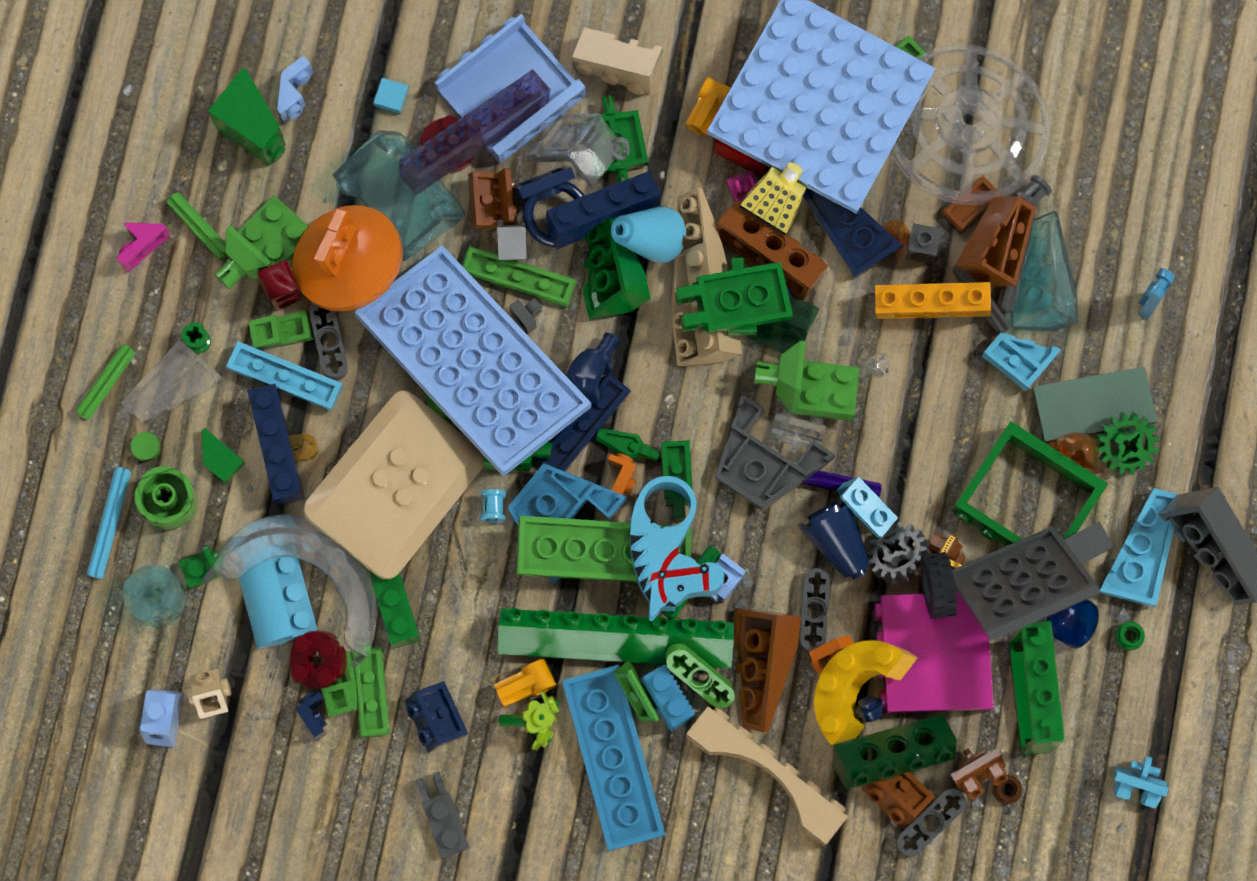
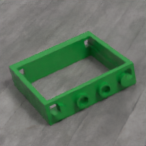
M1010 421L952 511L956 513V517L962 520V523L968 526L973 524L981 529L980 534L990 541H995L996 539L1005 546H1008L1022 539L968 504L969 499L1009 441L1091 494L1062 539L1065 540L1078 532L1109 483Z
M1051 621L1031 623L1017 629L1007 640L1021 755L1050 753L1065 741ZM1015 643H1022V652H1015ZM1032 739L1027 744L1025 743V740Z

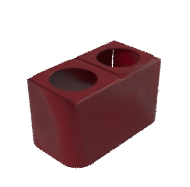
M287 260L257 272L256 275L275 311L302 301Z

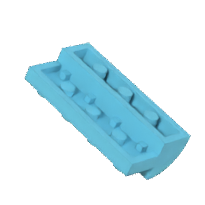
M288 522L267 527L259 525L232 535L228 541L257 649L285 644L287 641L293 640L300 635L317 630Z

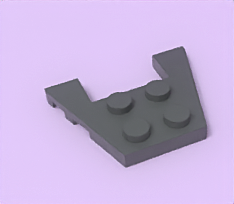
M742 395L715 478L718 482L764 511L833 461L835 454L813 440L797 463L784 457L749 434L765 410L762 406Z

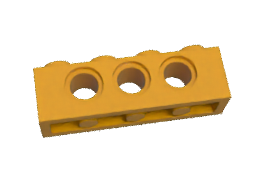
M990 282L875 285L877 319L991 316Z

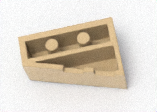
M584 27L572 55V66L579 73L597 75L610 85L618 83L626 86L634 94L642 95L644 93L650 95L662 67V46L654 45L652 50L640 47V42L631 39L628 44L616 40V35Z

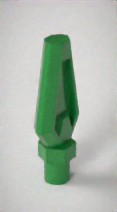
M602 428L597 433L596 440L617 454H624L631 459L639 458L644 461L649 459L656 463L660 459L661 452L652 449L651 445L644 444L638 434Z

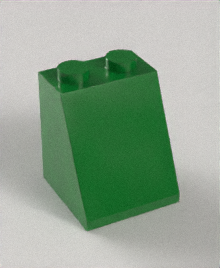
M242 67L208 112L218 131L270 166L274 160L278 161L283 156L286 150V143L278 123L250 74Z

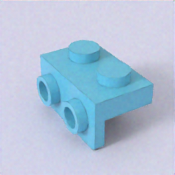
M860 477L844 482L836 490L841 495V500L878 538L882 537L898 519Z

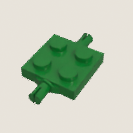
M609 95V106L606 96L601 98L604 113L595 118L584 119L583 125L593 176L613 173L617 175L619 183L623 179H629L627 171L633 168L649 166L638 110L628 112L615 111L613 96Z

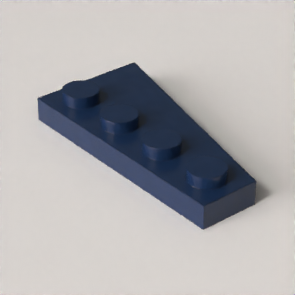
M806 187L803 195L804 199L856 278L904 247L861 207L857 214Z

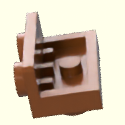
M503 168L498 173L470 172L468 174L472 228L497 230L498 220H503L504 226L511 225L516 218V206L513 204L512 198L514 180L511 177L510 168Z

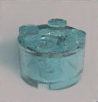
M163 565L143 566L133 572L124 582L123 598L125 606L141 623L151 627L162 628L175 623L183 614L182 612L188 599L186 587L171 570ZM157 591L159 592L157 595L158 600L154 602L151 598L153 593Z

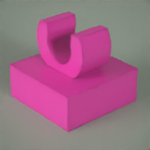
M753 170L726 180L734 202L737 199L743 202L748 192L758 183Z

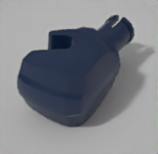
M609 332L604 333L596 349L588 348L582 351L573 360L566 373V377L591 404L599 403L601 400L598 389L599 381L602 375H608L613 369V363L609 358L620 344L619 338Z

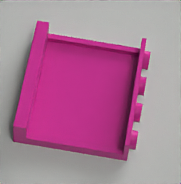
M958 593L957 615L933 620L928 614L923 594L881 595L879 603L874 606L875 621H880L881 632H876V641L900 647L918 657L900 681L884 675H878V679H883L884 690H879V699L883 702L885 715L904 712L964 710L990 712L994 708L990 641Z

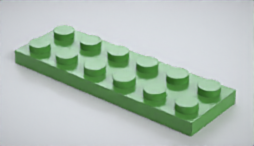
M519 516L516 575L638 583L630 554L629 538L631 523ZM660 525L661 529H663L664 527H672L671 525ZM690 527L679 549V553L691 557L692 527Z

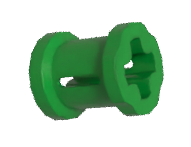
M192 322L183 328L181 337L190 352L201 354L209 349L211 338L202 324ZM197 334H200L202 338L196 339L195 343H193L191 338H196Z

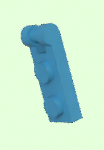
M1165 268L1159 269L1156 274L1157 280L1150 283L1139 301V304L1143 305L1138 314L1146 319H1149L1175 278V275Z

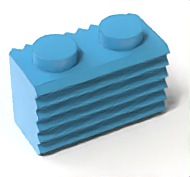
M662 665L641 678L642 684L670 732L694 719L695 711L691 710L692 706L688 705L689 701L685 700L686 696L682 695L683 691L679 690L680 686L676 685L677 681L674 680V676L671 675L667 665Z

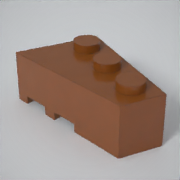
M1020 196L993 198L955 266L981 282H990L991 287L1016 286L1036 207Z

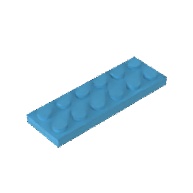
M618 665L562 680L608 852L665 836L628 698L614 675V671L619 668Z

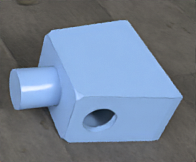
M161 689L146 691L140 725V733L145 744L175 748L183 692Z

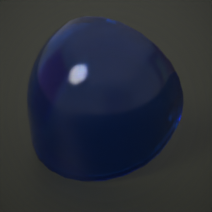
M1086 599L1047 616V621H1051L1052 635L1055 639L1071 648H1080L1093 636L1099 621V611L1093 602Z

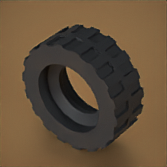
M942 552L922 555L920 558L921 582L930 618L933 620L956 616L957 592L948 554Z

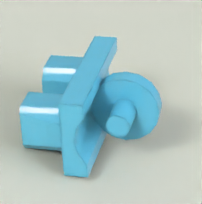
M1145 756L1142 763L1134 760L1131 761L1130 769L1137 770L1139 773L1119 766L1115 767L1113 773L1115 796L1130 799L1133 787L1144 789L1140 803L1148 807L1156 808L1161 797L1167 796L1169 787H1167L1166 781L1148 776L1149 774L1159 777L1161 770L1151 766L1152 757Z

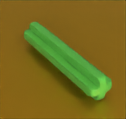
M173 193L167 200L168 206L217 259L226 258V243L180 193Z
M125 344L119 347L76 408L78 415L87 420L91 418L134 357L135 352L132 348Z

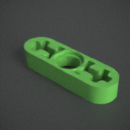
M677 643L671 645L666 650L665 659L668 669L712 706L726 708L733 703L735 694L731 682L688 646ZM684 655L685 663L688 665L687 670L685 664L680 660L674 662L673 656L681 657ZM704 670L708 673V677L702 682L694 681L692 679L694 672ZM713 682L717 690L720 692L726 691V696L718 695L716 697L715 690L711 687Z

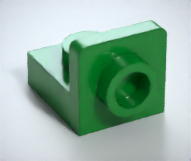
M208 545L203 547L204 551L178 562L190 590L223 576L220 568L224 564L217 550L212 552Z

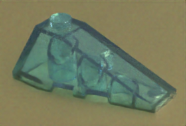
M1056 211L1033 219L1029 234L1032 240L1014 309L1011 313V328L1014 330L1058 331L1078 323L1076 289L1059 215Z

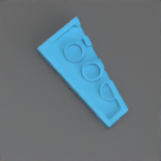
M1156 488L1151 491L1099 589L1101 594L1151 607L1157 605L1175 528L1170 520L1164 522L1158 514L1179 494Z

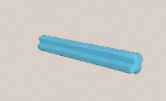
M116 467L113 473L87 575L92 578L102 579L104 577L131 472L126 468Z

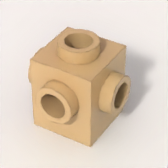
M219 668L201 671L190 676L191 688L187 689V695L190 705H195L200 719L228 712L227 696L231 695V689L228 679H222Z

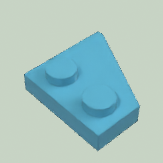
M1000 333L984 351L982 357L1026 392L1059 354L1061 349L1055 346L1047 348L1035 345L1036 341L1017 339L1013 335Z

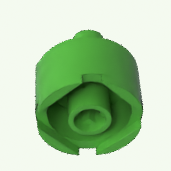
M160 466L149 470L143 475L135 490V503L140 513L150 524L159 529L171 530L185 525L195 516L198 496L193 484L185 474L168 466ZM169 493L171 496L169 502L164 503V495Z

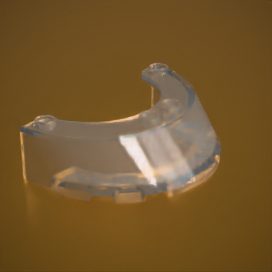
M270 516L250 523L236 532L221 548L202 581L208 583L215 573L230 580L238 579L256 564L277 557L298 558L316 565L334 581L344 600L346 624L343 628L345 630L343 637L346 646L356 653L350 666L356 668L370 651L379 613V604L368 568L310 523L305 516Z

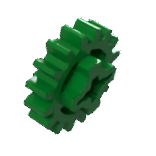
M1120 412V419L1118 420L1110 416L1111 424L1109 426L1101 424L1102 429L1105 430L1104 434H1096V438L1102 441L1101 444L1095 446L1096 450L1103 452L1099 459L1102 462H1107L1106 467L1110 470L1116 467V471L1123 475L1125 469L1131 475L1135 474V467H1139L1144 471L1145 461L1154 462L1150 456L1151 452L1157 453L1159 451L1158 448L1153 446V443L1160 441L1158 436L1152 434L1156 428L1152 424L1147 425L1149 420L1144 416L1139 419L1138 414L1132 412L1129 418L1127 414ZM1123 426H1128L1127 429L1118 430ZM1143 437H1145V445H1144V448L1142 447V439H1143ZM1112 438L1113 447L1110 450V440ZM1125 440L1132 442L1129 447L1123 444ZM1136 457L1132 460L1126 461L1128 458Z

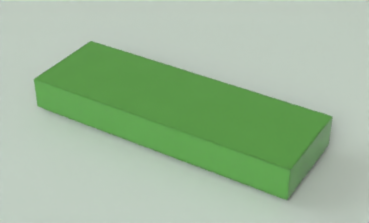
M382 647L352 650L360 737L390 735Z

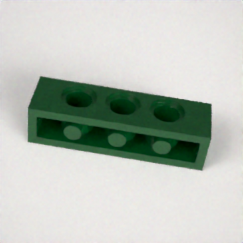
M942 714L833 744V765L845 790L861 787L867 783L881 779H890L899 774L918 771L924 767L938 763L943 764L953 760L956 757L957 739Z

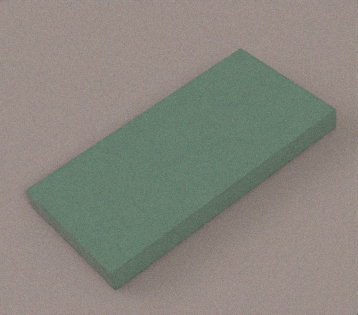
M1145 367L1033 386L1032 388L1042 438L1045 443L1104 433L1105 430L1102 429L1101 424L1109 426L1111 424L1109 417L1113 416L1118 420L1120 419V412L1127 414L1128 418L1132 412L1138 414L1139 419L1144 416L1149 420L1147 425L1156 424L1157 422ZM1123 426L1118 430L1127 429L1128 426Z

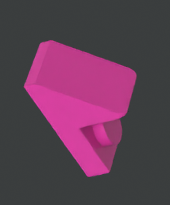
M124 222L125 228L136 240L133 243L128 242L120 249L119 255L116 258L129 273L171 235L163 224Z

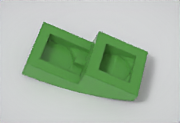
M306 310L281 317L271 315L249 321L252 345L256 349L280 347L314 340L310 315Z
M350 651L346 652L347 666L341 679H337L332 686L322 688L329 717L357 710L356 681Z

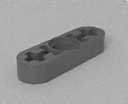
M312 304L309 309V315L322 371L328 378L336 381L342 380L348 373V363L336 311L326 310L330 311V313L326 314L329 326L323 327L320 316H315V314L319 313L320 307ZM326 333H332L337 337V341L332 347H324L321 344L322 336ZM329 354H335L337 363L339 365L343 364V366L338 368V373H333L332 369L327 370L332 365Z
M819 568L808 571L803 581L799 643L801 648L807 653L826 643L830 577L826 571ZM815 575L820 576L821 581H825V585H820L818 596L824 595V599L819 597L807 598V594L813 596L814 585L809 583V580H813ZM809 604H819L823 609V615L817 619L810 618L806 612ZM805 622L811 625L823 624L822 628L816 627V638H821V642H816L815 647H810L809 641L804 639V637H809L811 633V626L805 627Z
M949 789L941 794L898 836L896 840L898 852L905 857L918 855L963 812L966 807V799L963 793L956 789ZM946 796L950 798L956 796L959 799L957 802L959 809L951 808L944 815L948 816L949 819L945 821L943 815L935 810L934 807L938 805L941 810L947 804ZM934 815L938 818L939 828L936 831L930 832L924 828L923 819L925 816ZM917 825L920 833L928 837V840L925 842L923 837H920L915 842L917 849L914 851L910 848L906 851L903 848L905 844L903 838L905 836L909 839L917 833L916 830H913V827Z

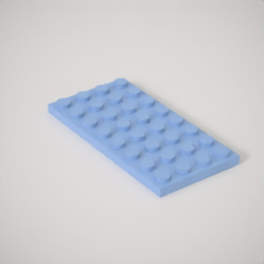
M443 245L395 280L389 290L382 296L355 311V317L503 477L591 408V402Z

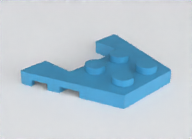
M543 463L507 508L517 525L519 516L573 519L587 500L608 518H612L628 498L625 495ZM548 577L554 585H557L562 579Z

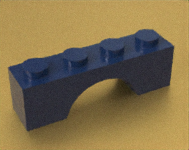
M647 171L547 210L545 227L556 249H560L583 240L591 229L608 219L659 207L661 192L650 171Z
M276 384L247 390L274 502L278 507L305 500L299 471L289 440L282 400Z

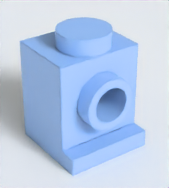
M722 554L716 564L722 567L724 575L727 577V582L722 584V588L717 594L707 597L715 602L719 599L724 603L744 578L746 571Z

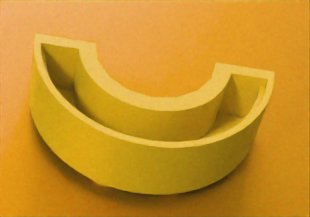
M880 641L857 642L835 654L822 670L814 696L816 720L827 741L833 746V744L855 739L865 727L854 711L857 695L862 685L870 678L878 675H884L900 681L918 657L905 649Z

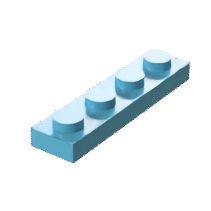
M237 341L226 366L228 370L262 384H276L278 390L329 411L333 410L343 388V384L239 341Z

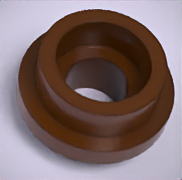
M1007 775L1008 780L999 786H994L993 784V795L1002 804H1013L1021 797L1022 785L1012 775ZM1003 785H1009L1012 788L1011 795L1003 794Z

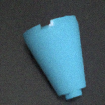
M659 206L617 217L612 223L611 235L616 243L655 263H667L674 260L682 251L684 245H681L683 236H686L684 220L677 211Z

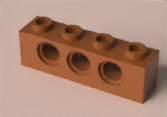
M737 199L717 222L716 227L721 242L754 266L781 262L786 286L789 287L792 294L804 301L821 281L828 265L818 255L812 254L802 247L796 239L783 235L741 209L739 206L742 202ZM745 230H749L753 234L747 233Z

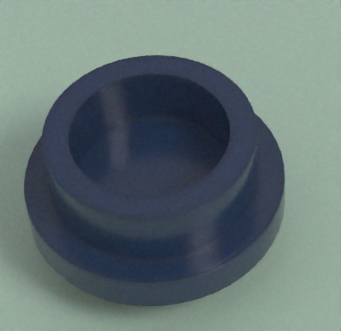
M867 696L859 700L854 711L861 721L872 722L883 715L882 709L884 705L881 699Z

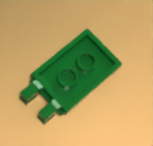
M781 262L697 276L696 282L692 283L693 285L676 288L675 292L677 305L693 301L697 302L698 312L682 315L681 326L683 332L702 328L703 332L707 331L708 334L790 320L793 317Z

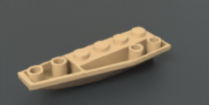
M696 188L677 197V212L684 220L686 236H683L681 245H684L683 249L674 259L671 319L677 366L719 363L742 355L740 336H728L727 331L708 334L707 331L703 332L702 328L685 332L682 330V315L698 312L696 301L677 305L675 298L676 288L693 285L692 283L696 282L697 276L729 271L722 242L702 188Z

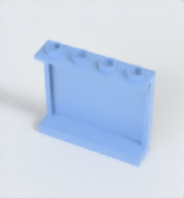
M522 14L517 18L512 17L508 19L498 33L494 36L490 34L481 41L479 48L474 52L469 51L465 53L455 67L451 70L447 68L442 71L435 82L437 92L460 118L464 116L465 123L468 124L474 119L473 125L470 126L474 135L499 164L503 163L586 97V87L579 79L574 80L525 24ZM530 71L529 77L524 80L525 74ZM519 79V84L513 87L514 82ZM528 82V87L522 90L523 85ZM508 86V91L502 95L503 89ZM517 90V94L512 97V92ZM497 94V99L491 102L492 97ZM507 97L506 102L501 105V100ZM486 101V106L480 110L481 104ZM496 104L495 110L490 112V108ZM475 109V114L469 117L470 112ZM485 112L484 117L479 120V115Z

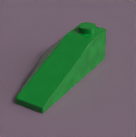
M617 217L600 223L585 236V241L589 243V255L587 259H584V268L588 269V284L583 285V295L589 319L632 312L651 299L646 275L636 253L616 243L612 238L611 226Z

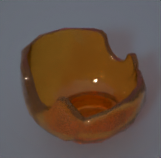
M1072 432L1062 435L1055 442L1054 449L1067 457L1074 456L1077 464L1082 467H1097L1098 444L1090 435L1082 432Z

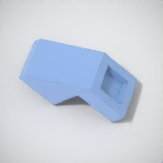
M304 56L281 72L277 111L283 123L289 119L297 118L305 107L303 97L295 89L296 86L300 87L307 83L313 73L310 62Z

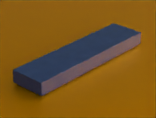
M611 374L606 375L598 385L601 397L600 402L592 403L590 409L558 433L552 441L550 460L538 458L537 462L540 465L545 463L566 471L598 433L599 429L604 426L628 397L631 390Z

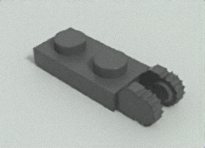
M440 772L433 773V780L441 796L430 799L425 781L420 778L416 780L423 799L422 806L440 856L444 859L470 848L451 795L446 791Z

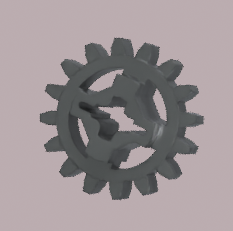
M898 522L896 529L890 527L877 541L871 540L869 543L874 549L867 550V555L870 558L869 566L877 578L882 577L885 583H889L893 579L896 585L900 583L901 578H905L907 582H910V575L913 573L919 576L920 558L922 555L931 554L927 549L930 546L929 542L919 528L915 530L910 523L904 528L901 522Z

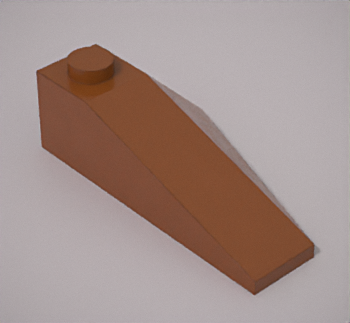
M735 608L733 647L738 649L739 663L735 665L736 673L741 674L742 681L739 698L743 728L769 732L798 647L801 616Z

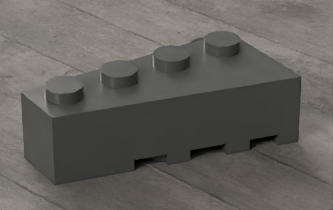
M1213 487L1177 495L1158 515L1164 522L1170 520L1177 529L1175 535L1181 542L1186 540L1197 552L1194 557L1200 564H1204L1214 572L1211 577L1236 606L1256 603L1257 551L1220 488Z

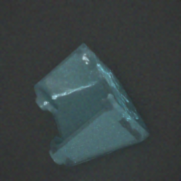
M378 130L332 176L338 182L337 187L344 195L359 197L366 207L378 210L393 223L402 240V261H406L465 217V212L418 152L413 155L416 148L408 138L397 131ZM408 155V159L402 163V158ZM418 157V162L413 165V160ZM407 165V170L401 173L402 168Z

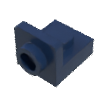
M312 692L298 701L300 706L295 709L313 737L318 741L327 735L323 729L327 723L318 710L314 713L311 710L322 704L324 697L320 692L316 695Z

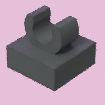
M535 298L526 304L525 307L519 299L509 306L510 313L527 334L537 328L534 318L543 311L541 310L542 306Z

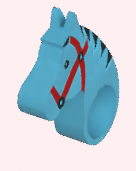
M672 476L658 477L645 485L635 503L630 524L629 543L633 569L638 585L650 603V622L662 610L675 612L676 607L680 606L686 599L717 594L722 588L724 581V571L718 564L708 562L699 565L693 558L679 553V549L694 521L697 503L691 487L683 480ZM664 489L673 490L686 500L689 514L680 524L661 529L660 525L654 522L650 523L651 520L645 512L644 503L656 491Z

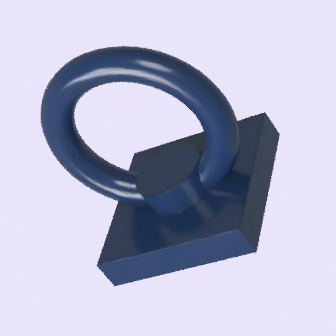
M561 166L514 185L517 197L526 198L523 206V222L526 230L533 239L545 246L555 247L550 235L541 231L535 222L534 208L537 201L550 198L561 192L567 193L574 200L585 196L577 186L567 182L575 178L573 170L569 166Z

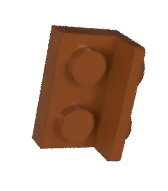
M910 772L896 775L890 779H881L867 783L862 787L868 798L882 808L889 818L903 829L935 798Z

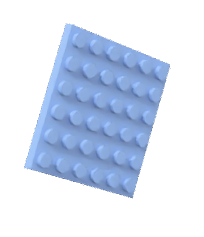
M780 0L708 128L707 134L770 168L773 166L783 172L789 162L797 164L803 170L797 181L812 191L857 214L936 68L808 0Z

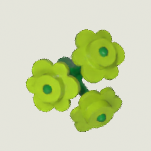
M544 690L541 691L545 703L540 704L538 701H530L527 705V711H524L522 715L500 714L498 718L500 726H523L529 733L535 734L537 737L532 745L533 750H538L540 746L546 747L552 741L554 732L551 729L553 722L558 721L556 713L560 712L558 708L559 702L555 701L553 696L548 698Z

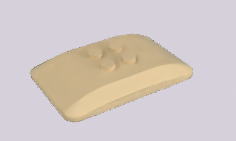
M400 391L392 396L307 499L303 512L310 523L376 576L389 580L400 573L484 466V455L467 437L415 395L408 391Z

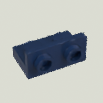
M445 681L418 690L405 700L407 714L414 721L418 729L419 741L426 747L428 753L435 751L440 746L461 739L468 734Z

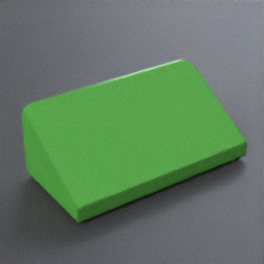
M626 662L614 671L616 679L639 720L657 721L659 716L654 703L631 662Z

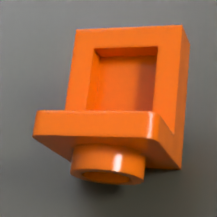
M618 453L617 456L610 454L608 464L621 470L612 491L630 496L637 480L633 479L636 473V465L633 464V459L624 454Z

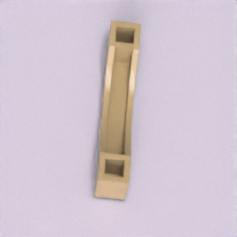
M708 706L686 733V738L708 755L740 758L768 772L781 784L791 798L798 814L801 829L825 847L848 816L844 814L846 809L836 800L831 799L829 802L821 796L822 790L812 781L808 780L805 783L798 778L799 772L787 762L782 765L774 759L775 752L762 743L759 747L750 740L753 736L740 725L735 728L728 722L730 717L721 709L715 707L712 710Z

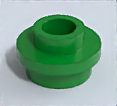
M1127 621L1117 628L1115 639L1122 649L1133 651L1143 644L1145 632L1138 623ZM1125 632H1132L1135 637L1134 641L1126 640Z

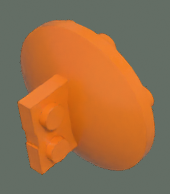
M359 205L333 209L310 224L296 245L292 263L296 284L305 297L320 308L331 311H350L362 308L387 292L396 279L403 258L402 240L393 223L376 209Z

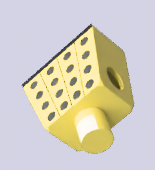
M792 162L787 164L783 172L772 166L748 192L739 207L783 235H786L794 221L806 190V186L797 181L803 170Z

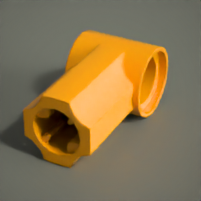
M708 77L699 92L698 101L687 119L686 127L700 136L707 137V130L731 88Z
M545 659L537 660L523 667L521 672L494 684L504 708L531 695L533 697L541 695V691L547 692L557 686Z

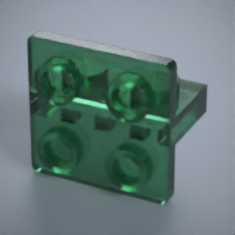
M791 296L789 300L793 313L792 319L757 325V334L746 335V337L784 353L799 341H806L819 308Z

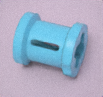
M497 489L482 490L483 514H480L479 520L488 523L505 522L503 498H506V492Z

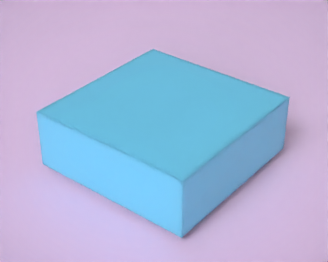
M382 78L374 100V106L401 114L409 91V85Z

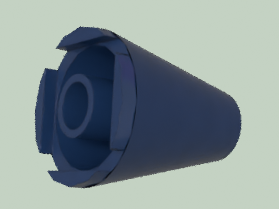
M834 501L809 515L808 519L810 522L804 525L802 521L798 523V527L844 578L850 576L854 580L868 572L865 567L869 565V560L854 512L845 503L838 505Z

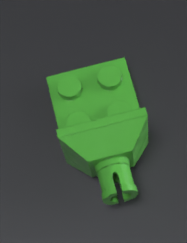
M273 195L238 232L231 225L226 229V255L228 260L214 273V276L219 282L224 283V286L229 290L244 275L249 279H258L256 274L260 270L284 260L289 262L293 258L296 245L309 226Z
M799 341L781 355L780 364L757 361L754 384L761 383L777 386L776 396L790 413L854 421L859 367L804 361L806 341Z

